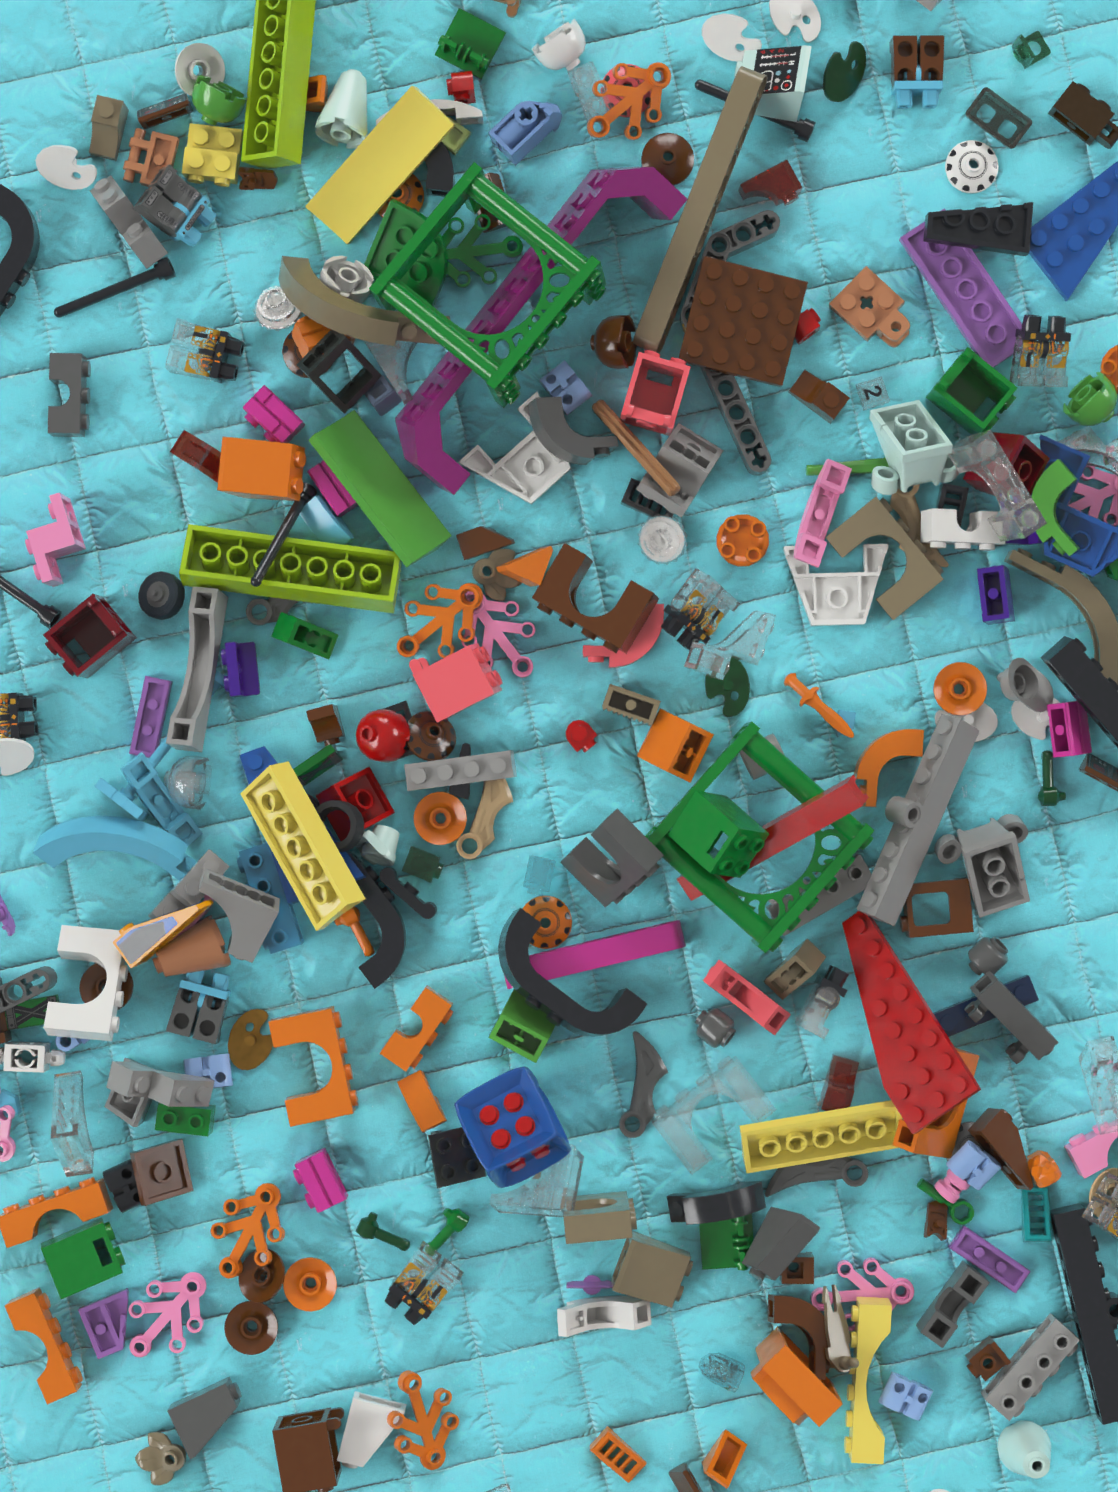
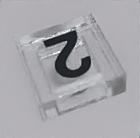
M882 376L856 384L864 411L890 402Z

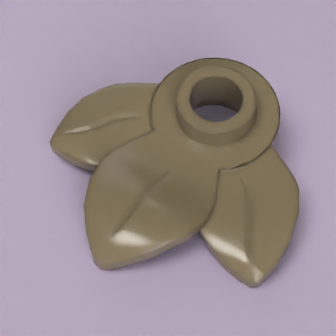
M511 549L494 550L488 558L478 560L472 569L474 579L483 585L486 595L496 601L505 600L506 588H514L522 584L499 573L496 569L497 566L514 559L515 551ZM484 567L490 569L489 576L483 574L482 570Z
M150 1432L148 1433L149 1447L140 1450L135 1457V1461L143 1470L151 1471V1483L153 1485H163L171 1481L175 1471L184 1466L186 1452L182 1446L172 1444L164 1433ZM169 1455H172L174 1457L175 1462H173L170 1459Z

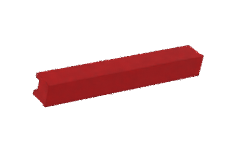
M854 775L848 777L763 825L762 828L769 835L764 841V847L751 861L749 869L862 807L869 797L866 793L863 794L855 783L856 777ZM682 875L677 878V881L691 901L703 895ZM719 875L726 882L734 878L730 876Z

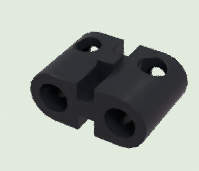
M131 1159L103 1171L104 1181L109 1191L113 1193V1199L122 1213L141 1205Z

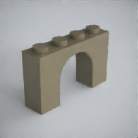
M874 497L825 538L841 558L872 536H887L901 545L906 556L905 571L894 585L876 598V601L889 617L894 620L944 580L941 576L944 571L935 560L928 561L924 556L927 550L918 539L912 541L906 534L910 529L901 518L897 521L890 514L893 509L884 498L879 500L877 497Z
M627 1191L563 1197L566 1244L633 1238L632 1230L637 1229L633 1198H628Z

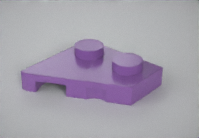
M128 1288L78 1309L98 1359L120 1351L125 1347Z

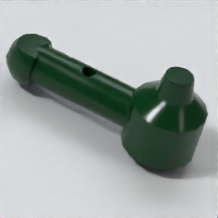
M1046 750L1041 754L1043 786H1041L1038 793V799L1041 806H1056L1059 801L1066 799V793L1059 791L1053 786V752Z
M370 1212L368 1217L361 1218L356 1228V1232L360 1237L364 1239L377 1238L402 1251L409 1249V1240L379 1228L376 1221L378 1216L376 1213Z

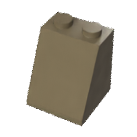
M632 1230L633 1238H626L611 1278L612 1291L672 1308L674 1301L679 1302L682 1296L684 1286H681L683 1277L689 1276L693 1266V1261L690 1260V1252Z

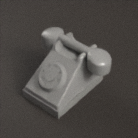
M1006 814L1001 816L998 821L990 818L988 824L966 831L957 829L958 837L946 834L940 837L935 844V853L943 864L953 863L962 853L975 910L979 918L1030 901L1018 843L1026 839L1028 829L1017 815Z

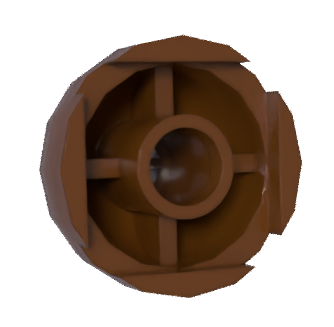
M630 315L607 317L598 325L595 335L591 336V349L595 351L597 358L602 364L609 368H629L628 366L634 364L637 346L633 345L631 332H636Z

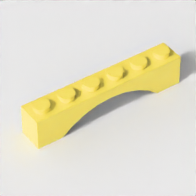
M856 1297V1305L851 1306V1321L855 1322V1332H850V1348H854L853 1357L859 1361L857 1368H851L848 1371L849 1374H852V1384L847 1385V1400L851 1401V1408L846 1410L845 1416L846 1427H849V1437L845 1436L844 1452L848 1453L851 1463L884 1464L885 1437L882 1429L870 1412L866 1383L872 1358L881 1342L891 1332L892 1305L889 1298Z

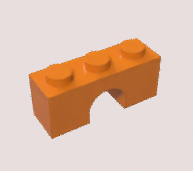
M427 985L410 1009L420 1016L423 1024L422 1030L416 1035H406L396 1029L380 1054L404 1071H407L410 1066L415 1069L423 1057L419 1052L425 1044L430 1047L438 1036L435 1029L440 1022L445 1025L452 1016L453 1011L450 1008L453 1003Z

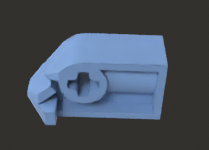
M524 101L516 105L488 133L492 143L516 166L552 130L555 132L559 128L562 114L556 104Z

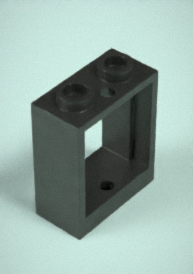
M330 330L297 364L309 379L344 414L382 376L344 334L334 330ZM347 349L363 368L336 395L319 377Z

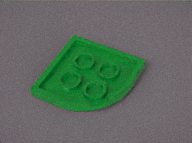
M395 199L389 202L364 263L372 273L374 280L380 276L427 219L420 212ZM440 233L401 279L403 283L433 307L444 284L448 268L447 250Z

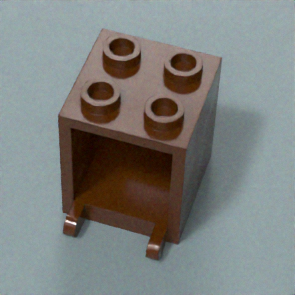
M330 1407L278 1417L272 1433L283 1492H307L312 1490L328 1492L337 1486L342 1469L340 1461H337L339 1451L335 1430L341 1426L340 1419L344 1416L343 1408L331 1409Z

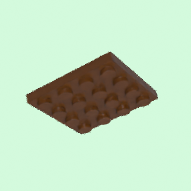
M704 256L679 359L686 361V364L782 387L808 282Z

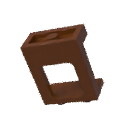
M968 878L913 883L903 906L904 916H900L901 931L906 932L907 937L914 938L974 932ZM946 892L949 901L950 921L945 924L916 926L912 910L913 895Z

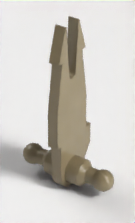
M833 1284V1312L827 1286H823L822 1304L824 1303L825 1333L828 1348H825L826 1358L830 1362V1368L846 1373L851 1368H857L859 1361L855 1357L851 1358L849 1347L851 1340L848 1324L840 1302L842 1298L835 1284Z

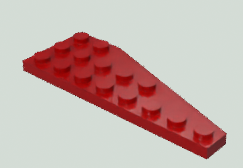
M858 911L845 920L842 925L883 1087L911 1133L917 1134L980 1091L981 1088L874 919Z

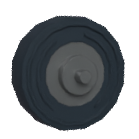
M167 572L152 573L145 578L140 586L138 593L140 607L142 611L152 618L164 620L173 617L182 608L185 599V589L182 586V582L175 575Z

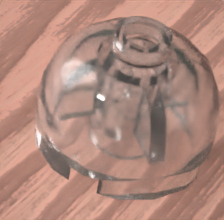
M185 756L175 762L170 771L166 772L164 785L168 787V793L172 800L179 806L201 810L206 802L201 800L203 794L209 795L212 779L211 765H206V762L209 761L208 758Z

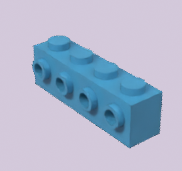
M268 843L239 851L240 857L237 858V864L240 872H245L248 883H245V885L280 898L279 913L263 942L264 949H269L270 954L303 944V937L293 906L287 902Z

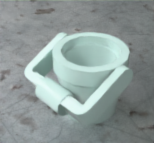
M375 825L372 831H364L356 848L361 852V856L373 865L393 866L400 833L388 826Z

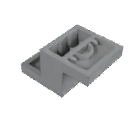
M678 423L660 449L656 459L679 483V492L674 496H669L648 472L636 490L641 492L646 498L654 500L665 507L670 513L682 518L724 450Z

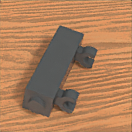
M990 970L970 987L978 999L968 1004L964 1010L976 1023L982 1019L985 1012L989 1009L1018 1039L1016 1043L1011 1044L1005 1050L1016 1064L1020 1063L1029 1051L1040 1060L1043 1056L1050 1054L1054 1046L1059 1043L1050 1031Z

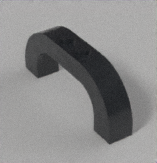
M0 184V218L9 224L12 241L8 252L0 263V316L6 308L9 309L15 302V293L19 287H23L30 278L29 272L36 261L40 245L38 225L31 210L14 192Z
M348 850L346 851L365 876V878L356 881L366 898L362 902L377 920L382 932V941L377 953L358 967L375 989L387 980L398 967L406 946V930L402 916L392 902L395 900L394 895L387 887L382 889L376 881L379 879V876L371 865L366 868L363 862Z
M522 908L513 911L505 923L499 938V961L507 981L520 995L526 998L525 1003L535 1010H542L547 1014L546 1018L556 1026L562 1025L571 1032L592 1037L618 1032L628 1027L640 1016L647 1003L627 988L619 990L604 1010L594 1012L579 1005L538 974L530 963L528 949L532 937L542 923Z

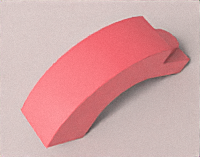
M664 604L655 605L627 654L620 650L614 653L604 646L583 645V657H588V662L603 663L604 658H609V668L624 667L641 659L653 647L660 635L664 619Z
M718 960L710 968L703 980L773 1035H776L791 1015L721 960Z

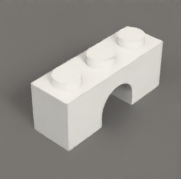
M931 508L921 511L920 543H930V548L937 549L946 548V544H953L955 549L959 550L971 549V545L979 546V550L982 551L995 550V546L1005 544L1006 512L978 511L970 513L969 526L964 531L957 523L956 509Z

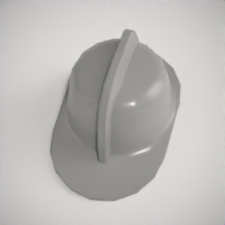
M1024 658L1012 660L1009 668L999 673L996 677L1006 698L1011 701H1020L1035 712H1044L1047 710V705L1053 703V689L1049 680Z

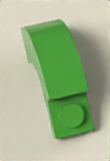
M1057 459L1043 472L1033 489L1030 502L1031 520L1038 537L1043 543L1053 537L1055 541L1052 544L1060 554L1064 555L1067 553L1069 556H1072L1080 548L1060 526L1056 517V505L1061 494L1078 479L1061 459Z

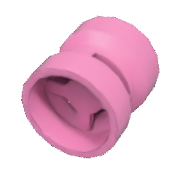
M950 1169L947 1170V1175L944 1179H939L934 1184L939 1194L953 1204L960 1198L959 1194L971 1186L967 1183L966 1179L962 1180Z

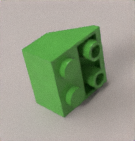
M513 989L489 1034V1038L536 1063L555 1025L546 1018V1013L540 1009L535 1010L525 1003L526 998Z

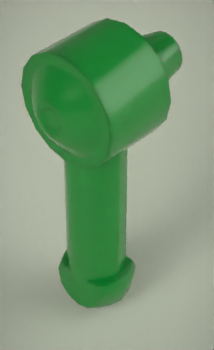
M446 1208L443 1211L447 1225L426 1245L425 1251L427 1254L435 1255L437 1250L455 1231L460 1232L467 1226L469 1216L459 1208L453 1210Z

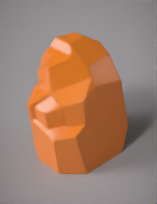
M1037 1150L1027 1156L1026 1160L1031 1178L1039 1188L1050 1186L1061 1178L1062 1173L1048 1152Z

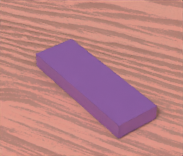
M145 676L129 754L138 755L142 752L147 758H150L160 745L173 681Z
M962 1225L948 1246L951 1250L1014 1293L1018 1291L1031 1272L964 1225Z

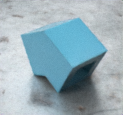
M838 710L837 714L844 719L851 730L854 729L856 712ZM832 727L837 737L843 735Z
M2 1089L0 1092V1108L4 1105H10L15 1110V1115L21 1113L18 1095ZM3 1110L4 1116L7 1117L8 1113Z

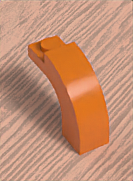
M904 729L892 731L878 737L866 747L859 757L854 771L856 779L864 780V784L859 785V789L869 797L863 806L876 807L878 776L882 767L889 760L897 756L922 757L924 730Z

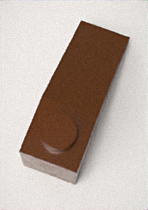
M988 1108L968 1131L980 1146L1000 1163L1002 1172L1017 1189L1031 1190L1034 1187L1019 1131L1012 1122V1116L1004 1109Z

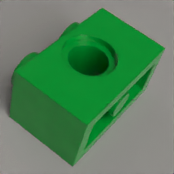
M159 1102L155 1130L208 1137L213 1132L216 1105H209V1107H168Z

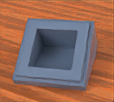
M383 375L364 394L380 416H383L401 402L400 397Z

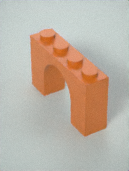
M334 1006L274 1018L268 1021L274 1048L300 1042H311L322 1047L328 1053L332 1062V1075L326 1086L314 1092L286 1098L285 1104L290 1127L353 1114L355 1106H358L359 1103L356 1090H351L349 1080L353 1079L352 1068L350 1064H346L344 1054L348 1053L345 1037L340 1038L338 1028L342 1027L340 1012H335Z
M956 1048L974 1077L980 1056ZM967 1099L917 1134H912L905 1121L900 1119L893 1146L915 1154L951 1158Z

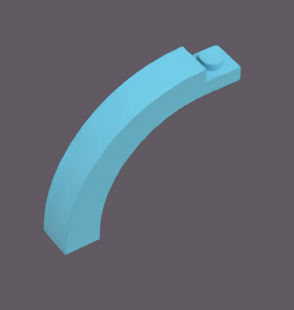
M89 816L60 823L39 836L33 851L36 856L52 868H55L70 857L86 852H123L151 861L169 872L179 881L197 863L192 857L185 854L188 844L178 837L154 825L116 816Z

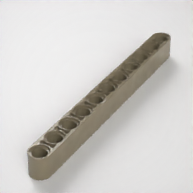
M741 66L735 76L633 339V345L660 353L665 344L767 83V75Z

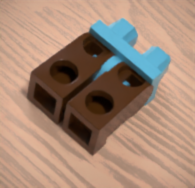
M920 35L918 41L917 36H893L889 43L891 53V95H895L897 108H911L912 95H922V108H936L939 94L943 90L944 35Z

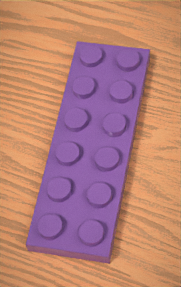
M924 221L900 237L899 241L972 350L990 366L995 367L1023 348V338L1015 337L1016 329H1022V323L972 248L924 242Z

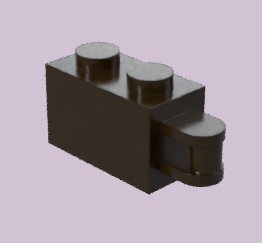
M1072 81L1048 112L1050 116L1089 146L1096 140L1105 148L1111 149L1118 140V127L1110 121L1115 113L1111 111V107L1105 101L1095 99L1090 95L1089 89L1080 83L1076 84ZM1103 128L1109 132L1107 137L1101 133Z

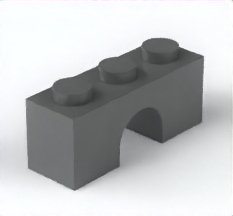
M50 353L49 380L54 384H66L70 389V397L65 404L61 406H48V433L53 437H85V430H89L90 420L89 415L86 414V404L90 403V389L86 388V378L91 375V364L81 353Z
M962 1260L916 1324L917 1328L923 1335L943 1348L957 1329V1320L963 1309L969 1303L975 1304L990 1282L984 1275Z

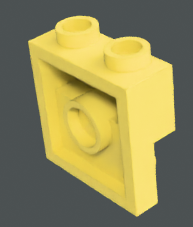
M189 123L187 147L184 149L182 166L184 178H187L188 182L195 184L213 181L215 185L221 187L237 184L243 130Z

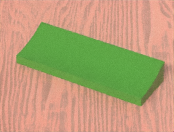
M355 410L325 429L315 433L308 440L406 568L436 551L451 537L448 530Z

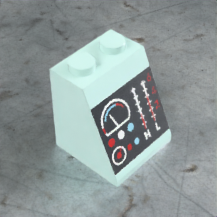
M804 45L744 51L743 60L737 61L734 77L741 66L767 75V83L755 115L797 122L805 92L812 46Z

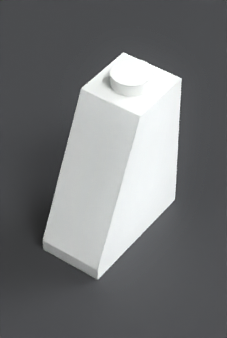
M355 1391L337 1461L342 1462V1465L348 1468L364 1467L394 1429L387 1423L388 1414L396 1410L404 1415L407 1404ZM399 1416L394 1418L393 1424L398 1422Z

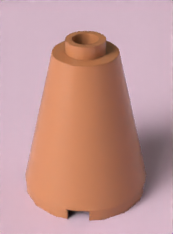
M212 915L205 917L157 950V957L152 959L157 973L163 972L165 977L231 965L229 954L223 951L225 950V943L215 920L212 919Z

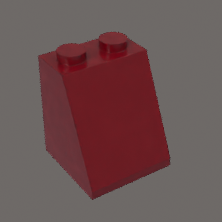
M987 432L963 479L978 491L1025 506L1050 458L1024 435Z

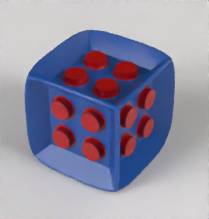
M524 1066L507 1071L466 1093L454 1104L458 1119L481 1165L487 1171L490 1180L499 1188L515 1185L559 1162L572 1150L553 1107L539 1087L535 1075L528 1067Z

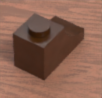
M806 370L803 371L788 391V393L830 424L850 399V397L831 383L820 380Z
M330 704L306 711L317 743L324 742L325 747L329 744L340 743L339 738L344 737L345 733L337 705Z

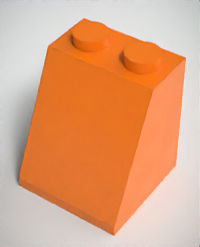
M223 437L217 490L242 498L300 501V495L303 491V467L306 464L305 448L291 443Z

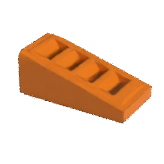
M609 1426L590 1444V1451L628 1483L647 1464ZM611 1440L613 1444L604 1452L602 1448ZM619 1447L621 1450L611 1458L609 1455ZM625 1453L629 1455L620 1466L617 1464V1461ZM632 1460H635L637 1463L627 1473L624 1469Z

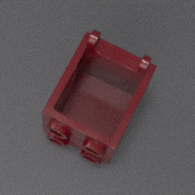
M94 593L43 634L48 640L45 643L47 648L55 656L58 654L65 661L62 665L71 676L75 675L83 678L92 676L137 638L103 597ZM74 638L90 656V659L84 664L67 646Z

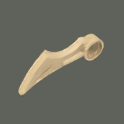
M920 484L914 485L912 490L906 493L897 489V492L891 495L890 500L892 509L899 514L901 520L910 529L906 534L912 541L916 539L920 541L921 513L915 498ZM921 543L927 550L924 556L929 562L935 560L940 567H948V562L937 548H930V543Z
M505 778L484 781L481 800L470 831L459 837L457 841V852L463 858H476L495 839L493 831L495 817L505 805L513 802V797ZM472 838L477 842V850L474 853L467 854L462 850V843L465 839Z

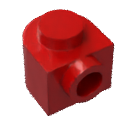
M472 71L451 73V79H446L448 96L453 95L454 101L466 104L476 103Z
M813 308L806 309L800 313L794 337L798 344L806 341L820 329L818 322L821 319Z
M576 720L568 725L566 739L576 752L582 749L585 753L597 743L594 740L597 734L587 722Z

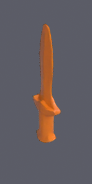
M790 673L785 677L784 685L790 686L802 697L799 704L800 707L804 704L811 706L838 732L849 738L854 737L853 731L844 719L819 698L817 694L819 687H813L809 690L797 679L796 673Z

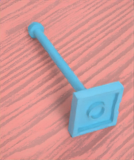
M217 670L212 696L220 686L224 688V675ZM167 736L148 759L154 768L171 749V746L166 744ZM102 778L96 783L95 787L137 820L144 822L149 816L148 813L132 802L135 798V792L130 784L118 791Z

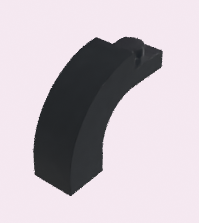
M441 141L424 160L428 168L426 192L427 195L445 197L454 187L455 177L450 154Z
M762 1181L738 1182L729 1187L714 1191L673 1193L667 1196L671 1222H686V1225L729 1220L766 1208Z

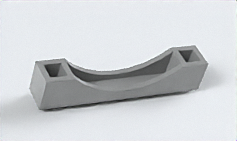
M194 586L192 588L188 611L190 640L187 670L179 700L170 717L166 744L177 750L202 752L228 602V596L215 588Z

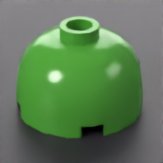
M199 75L193 87L192 102L196 110L202 114L201 119L208 124L216 126L217 122L228 123L239 117L247 101V98H243L244 94L221 81L212 84L210 83V77Z
M1096 372L1098 376L1095 378L1088 375L1081 380L1069 393L1068 397L1072 399L1068 406L1065 403L1063 405V412L1080 425H1098L1101 422H1107L1114 415L1118 398L1117 392L1112 382L1101 372Z

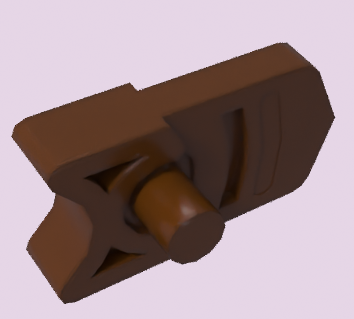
M239 167L238 174L242 177L239 183L240 190L274 189L278 181L274 170L254 169L251 167Z
M931 1201L927 1204L924 1227L925 1238L936 1235L941 1241L947 1239L948 1206L945 1203Z

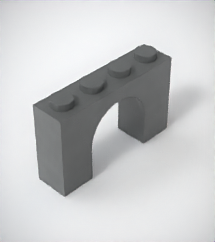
M616 809L591 833V836L613 857L617 864L609 860L587 837L577 844L560 862L606 907L613 901L618 904L626 895L642 884L647 877L649 878L660 867L657 862L663 857V854Z

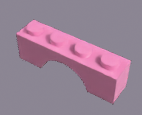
M1118 1113L1116 1114V1119L1108 1123L1107 1121L1097 1123L1092 1127L1093 1131L1085 1135L1080 1133L1069 1139L1070 1143L1064 1146L1078 1174L1084 1179L1108 1166L1109 1148L1118 1137Z

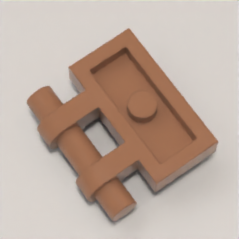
M136 128L134 137L130 138L129 147L131 149L128 161L124 162L123 169L125 173L123 180L133 183L135 174L139 173L142 174L140 184L149 186L161 168L168 164L172 167L174 166L180 139L175 136L152 131L151 139L147 141L144 140L146 131ZM145 150L147 151L145 163H138L141 151Z

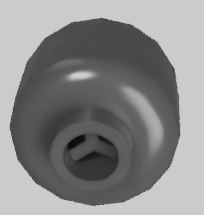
M983 937L968 952L969 959L971 960L969 966L979 976L982 973L986 974L989 970L995 974L1007 963L1008 949L996 937Z
M713 1008L709 1012L703 1010L695 1021L698 1025L696 1029L697 1036L713 1048H717L720 1045L725 1047L736 1032L734 1020L718 1008Z

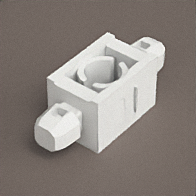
M10 1041L3 1048H0V1064L4 1062L3 1071L44 1073L49 1070V1064L50 1066H60L65 1063V1052L54 1049L50 1052V1043ZM23 1050H27L32 1056L38 1055V1058L32 1060L29 1064L25 1063L22 1057L16 1059V1056L22 1054Z

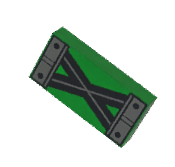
M329 744L293 770L304 787L343 759L338 751Z
M58 994L29 999L6 1010L8 1030L43 1025L48 1002L60 1003Z

